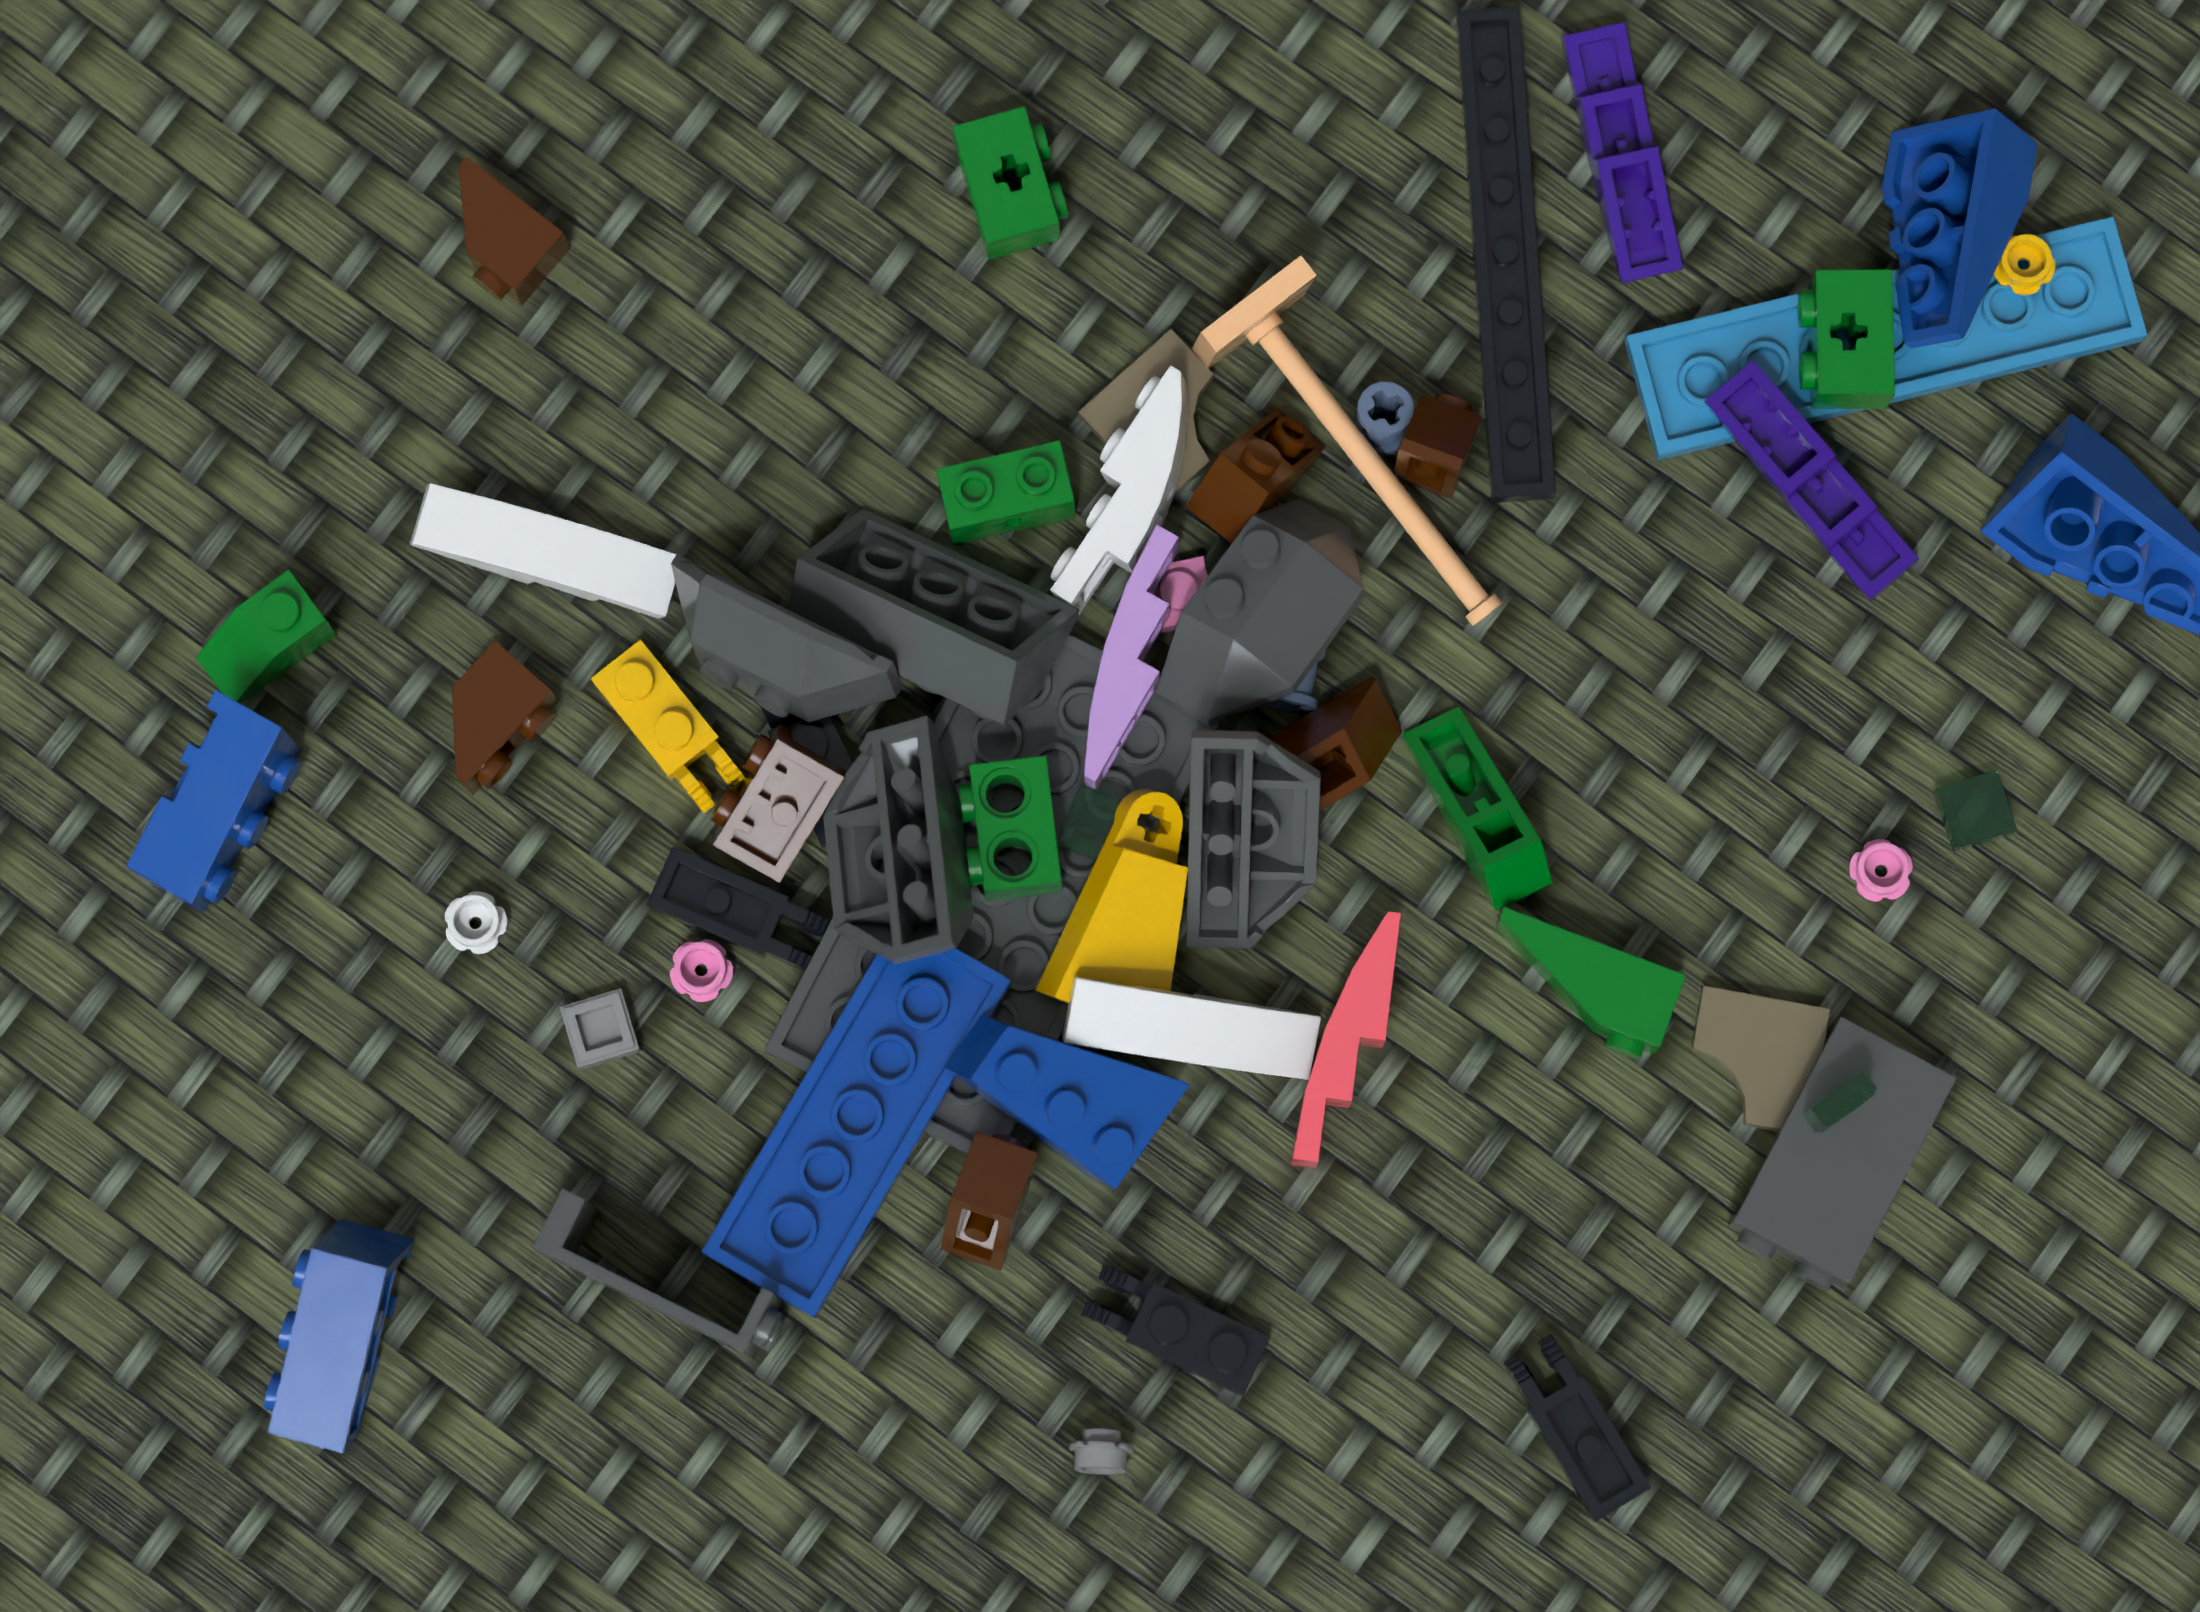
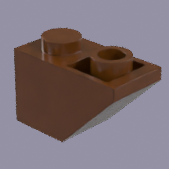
M1277 408L1219 454L1186 507L1232 544L1253 515L1278 506L1320 457L1326 447L1313 438L1302 423L1287 417Z
M496 641L490 645L452 687L455 773L461 785L472 795L482 785L486 789L494 787L513 764V761L509 758L510 754L525 738L529 742H534L556 717L552 709L558 703V700L552 690Z
M1370 676L1268 739L1320 771V812L1370 782L1402 733V730L1377 680Z

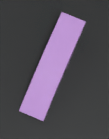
M1157 524L1126 584L1103 649L1090 708L1084 770L1085 787L1094 792H1097L1156 691L1160 680V671L1143 661L1169 618V603L1153 594L1179 551V537Z

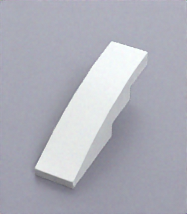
M431 483L427 485L410 541L412 546L526 584L536 582L590 601L601 599L658 619L666 617L675 586L671 562L676 554L559 517Z
M1074 976L1062 1040L1065 1043L1142 1056L1309 1080L1321 1017L1319 1015L1195 993L1190 995L1139 985L1128 986Z

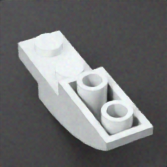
M1171 365L1161 379L1153 376L1144 386L1135 404V408L1140 411L1127 431L1121 428L1117 429L1106 443L1100 456V460L1105 464L1100 472L1107 484L1117 491L1113 497L1105 494L1098 500L1086 521V526L1090 528V531L1077 550L1069 547L1061 555L1052 570L1050 578L1055 583L1050 589L1055 598L1078 608L1079 614L1114 563L1132 574L1156 524L1162 527L1168 514L1179 481L1188 426V386L1181 371Z

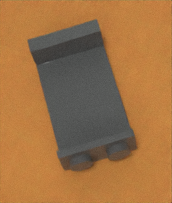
M1840 1017L1832 1025L1825 1039L1824 1049L1739 1211L1732 1216L1727 1226L1740 1234L1736 1243L1747 1251L1766 1260H1771L1774 1253L1797 1264L1794 1271L1797 1277L1821 1290L1829 1291L1832 1284L1840 1288L1850 1284L1945 1102L1956 1077L1853 1022Z
M562 1188L532 1248L546 1257L753 1360L759 1348L767 1352L771 1351L786 1321V1317L779 1312L783 1302L774 1293L761 1288L737 1335L578 1256L577 1254L599 1210L585 1199Z

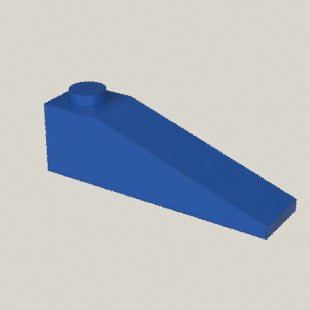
M1996 108L1892 131L1882 190L1884 203L1892 209L1894 230L1889 232L1891 250L1898 254L1901 276L1896 281V291L1903 341L1911 349L1964 339L2029 199L2038 144Z
M2071 413L2030 454L1982 524L1980 532L2030 570L2048 577L2051 576L2052 571L2087 584V592L2105 599L2108 593L2142 605L2145 613L2151 617L2200 635V533L2118 448Z

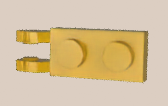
M641 639L590 678L670 780L675 778L703 813L707 812L715 804L712 801V795L700 780H696L687 769L697 759L706 753L716 765L715 769L727 784H731L735 789L744 782V775L718 744L720 739Z

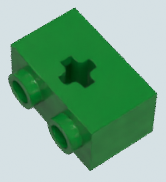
M1025 106L952 126L955 149L988 260L1059 241V220L1068 218V211L1059 181L1048 184L1041 162L1050 160L1051 154L1042 123L1030 126ZM1014 172L1017 180L1021 181L1022 189L1011 192L1008 184L1004 182L1003 174Z
M1815 270L1808 285V290H1799L1798 326L1799 328H1809V351H1801L1799 357L1800 389L1810 390L1811 409H1887L1895 395L1892 270ZM1838 329H1847L1848 340L1856 341L1852 350H1843L1842 340L1834 338Z
M1060 441L936 469L939 490L953 546L1075 518V501Z

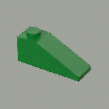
M1458 706L1402 733L1404 742L1466 863L1494 910L1497 911L1552 884L1540 837L1460 707Z
M1504 907L1496 929L1594 1033L1607 1037L1604 1044L1606 1048L1635 1059H1640L1643 1051L1652 1055L1657 1052L1661 1046L1686 975Z

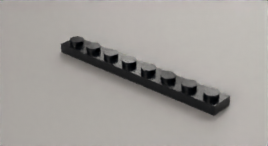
M1520 7L1457 10L1456 28L1491 503L1552 500L1556 496Z

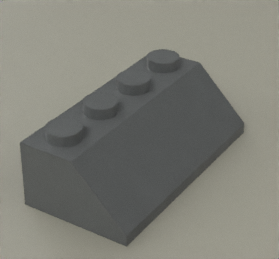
M865 509L860 510L797 559L788 610L892 660L899 676L918 684L924 691L944 696L971 709L981 718L994 720L1003 725L1035 699L1075 625L1079 614L1078 608Z

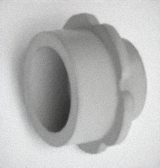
M1086 1429L1082 1431V1441L1072 1442L1069 1445V1450L1075 1453V1471L1088 1474L1112 1475L1126 1473L1128 1453H1133V1446L1121 1443L1120 1431Z

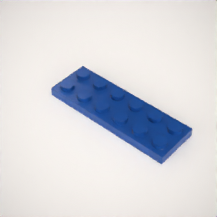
M958 949L944 951L900 964H894L876 955L707 1241L702 1253L816 1319L957 1077L944 1067L982 1015L992 1018L1011 986V980Z

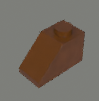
M466 156L459 165L466 251L473 267L477 270L472 275V278L497 300L501 301L508 294L523 306L570 250L564 233Z
M1437 393L1434 399L1422 394L1399 447L1394 475L1399 481L1452 499L1477 434L1481 415L1470 412L1472 406L1458 397Z
M976 1131L950 1198L941 1250L1000 1271L1002 1270L1032 1181L1037 1152L1028 1150L1021 1141L1004 1134L989 1136Z

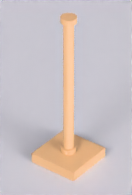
M1300 255L1200 332L1191 350L1210 369L1247 339L1253 346L1260 343L1470 613L1465 617L1474 626L1500 606L1502 601L1495 593L1492 596L1486 593L1279 328L1283 323L1279 315L1305 295L1317 276Z

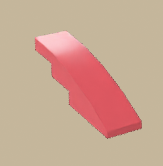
M1387 912L1354 965L1326 1025L1303 1097L1291 1165L1317 1168L1325 1105L1350 1108L1359 1045L1383 1048L1401 913Z

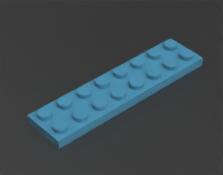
M2114 217L2036 235L2047 243L2055 260V273L2050 282L2042 283L2039 291L2034 294L2018 295L2012 291L2010 286L2000 285L1993 274L1964 339L1912 349L1908 347L1903 341L1896 291V281L1901 276L1900 269L1893 270L1895 395L1890 404L2143 342L2147 337V331ZM2021 259L2018 261V267L2026 270L2029 268V263ZM1798 294L1626 336L1624 343L1657 461L1735 442L1706 406L1704 400L1752 360L1756 362L1808 423L1866 410L1810 408V390H1801L1799 386V357L1801 351H1809V328H1799ZM1838 329L1834 338L1842 340L1843 350H1852L1856 341L1848 340L1847 329Z

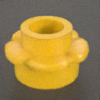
M2031 234L2013 235L1998 263L1994 277L2000 285L2010 286L2015 294L2031 295L2039 291L2042 283L2050 282L2055 273V260L2052 257L2049 246L2040 237ZM2021 259L2028 261L2029 268L2026 270L2020 269L2018 261Z

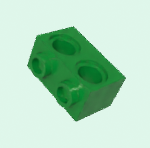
M1038 756L969 765L971 783L959 784L963 822L976 821L979 846L966 847L971 886L983 884L986 901L1063 892L1047 757ZM1004 783L1016 785L1025 795L1020 807L1008 813L994 810L987 801L991 790ZM1010 846L1022 847L1032 857L1028 870L1018 876H1007L1001 873L995 866L997 855L1003 849Z

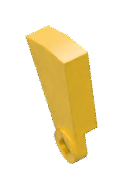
M1140 789L1129 793L1120 802L1115 812L1112 828L1035 991L1069 1004L1074 976L1128 986L1139 985L1171 991L1188 867L1177 864L1183 816L1179 805L1172 797L1165 793ZM1152 811V816L1160 819L1157 831L1150 830L1145 833V829L1137 825L1140 813L1150 814Z

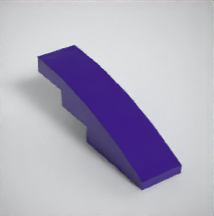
M1625 22L1562 35V46L1588 162L1620 283L1682 270L1683 266L1659 148L1654 146L1642 84H1637Z
M1754 360L1704 400L1706 406L1750 461L1869 602L1918 563L1919 558L1877 511V505L1837 461L1836 454Z

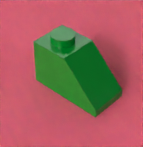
M287 570L236 607L198 653L196 658L221 693L242 704L337 634L292 573Z

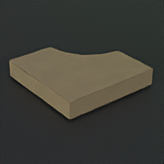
M1170 329L1078 412V417L1106 445L1117 429L1121 428L1127 431L1140 411L1135 408L1138 396L1153 376L1161 379L1170 365L1181 371L1188 386V426L1184 458L1179 481L1173 496L1175 498L1210 466L1208 456L1197 441L1194 416L1198 400L1213 380L1214 374Z
M1703 986L1701 988L1691 1051L1714 1060L1733 1078L1743 1100L1744 1126L1780 1132L1824 1049L1830 1009Z

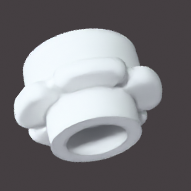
M480 891L470 892L467 896L453 900L448 906L444 917L448 924L446 937L451 945L460 951L470 949L474 954H484L493 950L498 945L499 935H503L506 932L508 923L505 910L500 906H496L494 897ZM477 917L481 919L482 924L478 929L470 927L472 918Z

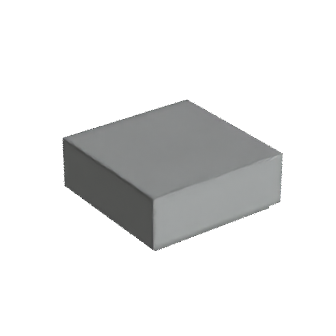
M621 988L560 1007L579 1070L641 1052Z

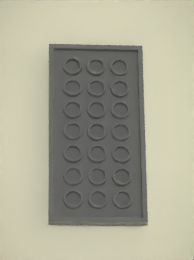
M1071 635L1066 639L1035 699L1004 725L994 720L981 718L971 709L946 698L933 723L959 800V784L971 783L969 767L971 764L1038 756L1047 757L1063 892L986 901L984 885L971 886L970 883L974 918L956 949L1011 980L1012 984L992 1016L993 1019L1058 1040L1063 1035L1068 1004L1035 990L1112 828L1118 805L1129 793L1140 789L1165 793L1180 805L1190 786L1191 730L1218 731L1222 723L1221 721L1208 726L1158 699L1155 691L1097 792L1085 787L1084 781L1090 708L1103 651ZM1004 783L991 790L987 801L994 810L1008 813L1020 807L1025 795L1016 785ZM1152 811L1150 814L1140 813L1137 825L1144 828L1145 833L1150 830L1157 831L1160 819L1152 816ZM976 821L963 822L966 847L979 846ZM1010 846L1003 849L997 855L995 866L1001 873L1007 876H1018L1028 870L1032 857L1024 848ZM833 918L764 1049L766 1054L807 1074L877 955L840 935L834 929ZM956 1078L924 1134L967 1155L976 1131L989 1136L994 1134L1011 1136L1017 1122L959 1078Z

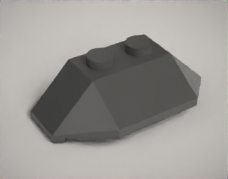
M1298 499L1253 515L1182 610L1156 689L1157 698L1211 726L1226 720L1227 715L1252 710L1294 693L1365 596L1350 526Z
M678 553L671 562L690 642L701 665L700 671L717 686L726 690H732L736 685L754 694L755 701L770 713L779 717H786L788 713H791L807 722L896 698L902 689L892 660L872 652L694 563Z
M928 716L867 732L859 747L861 754L846 772L845 778L823 815L834 929L840 935L894 964L956 949L974 918L961 803L933 723Z
M1191 730L1186 947L1251 949L1263 937V931L1282 918L1316 884L1320 771L1258 732Z

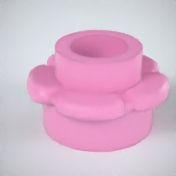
M1876 839L1867 842L1863 847L1864 850L1856 852L1849 864V875L1851 879L1857 882V892L1865 899L1873 902H1879L1882 898L1895 900L1901 897L1910 885L1908 875L1913 869L1910 856L1903 848L1891 844L1888 840ZM1879 865L1884 866L1887 870L1886 876H1877L1875 868Z
M704 939L701 942L689 941L681 945L673 955L674 968L670 970V979L674 988L680 994H689L690 998L696 1002H708L717 998L718 991L721 988H727L733 978V965L729 960H726V950L716 941ZM698 965H705L708 969L706 975L698 976L695 973L696 967Z

